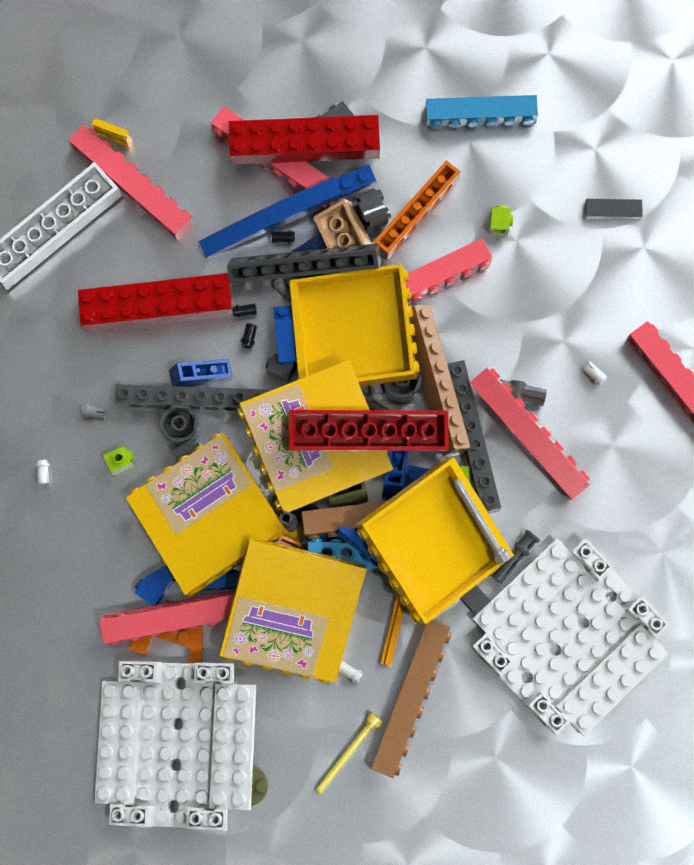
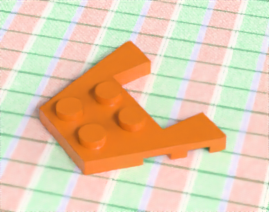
M204 624L199 625L196 629L189 630L188 628H183L176 633H168L167 631L156 636L191 649L186 663H202ZM148 635L141 636L139 640H135L130 645L129 649L147 655L153 637Z

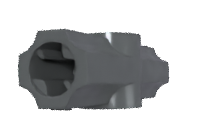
M499 379L503 384L506 382L513 389L511 393L515 398L520 397L525 403L544 406L547 389L529 386L523 381Z

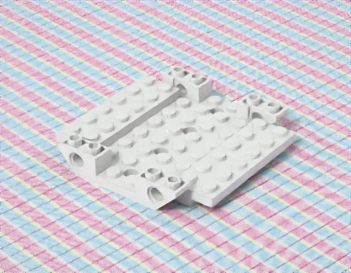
M556 539L472 619L486 633L472 647L525 706L555 735H558L571 723L582 736H585L669 654L655 639L670 624L643 596L639 597L612 570L614 566L587 539H584L572 553ZM608 591L615 593L616 599L614 602H609L606 599L605 595ZM580 618H585L588 621L586 629H581L578 626ZM552 645L559 646L560 654L558 656L551 655L549 649ZM529 672L532 675V681L524 683L521 679L522 673Z
M119 661L118 681H102L94 803L110 804L109 825L227 831L228 809L251 810L256 685L234 684V663ZM180 678H184L186 682L183 689H179L177 686ZM178 718L183 720V727L180 730L175 727V721ZM176 759L181 762V768L178 771L173 768V762ZM174 800L179 804V809L176 812H173L170 808L171 802Z

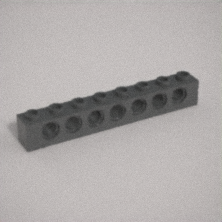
M379 243L231 258L227 264L230 283L379 269L381 257Z
M465 361L447 364L471 447L465 451L474 491L488 514L499 512L501 504Z
M116 384L114 403L118 408L167 410L172 405L183 404L190 407L193 411L237 412V409L240 408L239 403L269 392V390Z

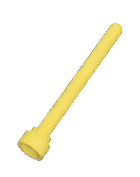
M372 712L366 717L367 721L364 728L316 787L317 794L324 792L371 730H375L376 727L379 728L383 723Z

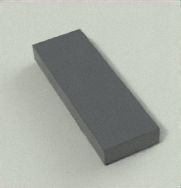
M586 199V218L642 219V200Z

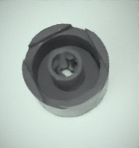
M373 188L353 197V201H357L356 211L363 225L366 224L367 226L365 228L366 232L387 224L388 219L391 217L388 207H384L382 202L384 197L380 189L376 190Z
M420 372L416 373L417 379L405 380L403 385L399 384V381L383 383L386 396L398 403L411 402L418 395L421 388L422 377Z
M172 405L160 417V430L166 440L172 445L180 446L191 439L195 442L199 436L200 421L196 413L186 405ZM180 422H182L184 426H181V428L178 429L177 426H179Z

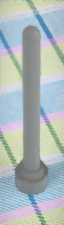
M456 479L454 486L493 549V559L496 564L507 561L510 558L508 551L499 546L461 480Z

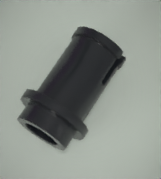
M288 230V232L272 231V243H289L291 245V243H295V232Z
M236 304L233 307L234 318L240 319V317L257 315L256 304L242 306Z
M246 324L243 338L240 340L242 347L251 349L255 345L254 338L258 328L257 325Z

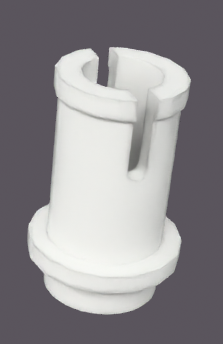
M589 362L582 370L595 381V385L598 384L600 386L607 379L606 373H602L592 362Z
M38 460L36 465H34V468L37 470V484L39 485L50 483L48 476L50 464H48L47 460Z
M345 661L341 663L338 673L350 679L352 684H358L363 677L361 670H356Z

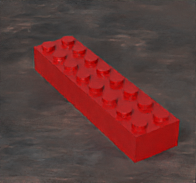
M379 115L229 121V155L231 165L380 159Z
M228 273L78 290L80 326L84 332L234 315Z
M448 410L287 411V451L449 450Z

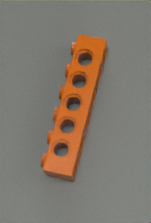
M447 160L375 239L374 244L379 243L380 254L388 260L459 181L461 171Z

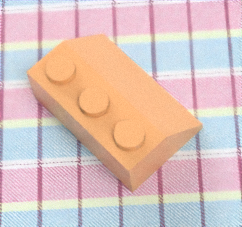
M343 199L313 217L327 248L372 244L353 202Z

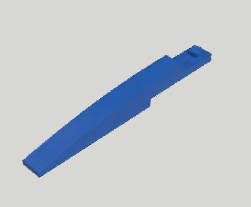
M369 164L336 179L332 177L266 207L200 240L199 243L207 259L309 215L308 212L371 186L377 183Z

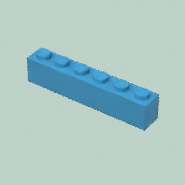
M537 95L426 99V126L435 129L442 126L457 128L466 125L468 127H476L478 125L492 127L497 124H504L506 126L515 124L532 125L537 122L538 118Z

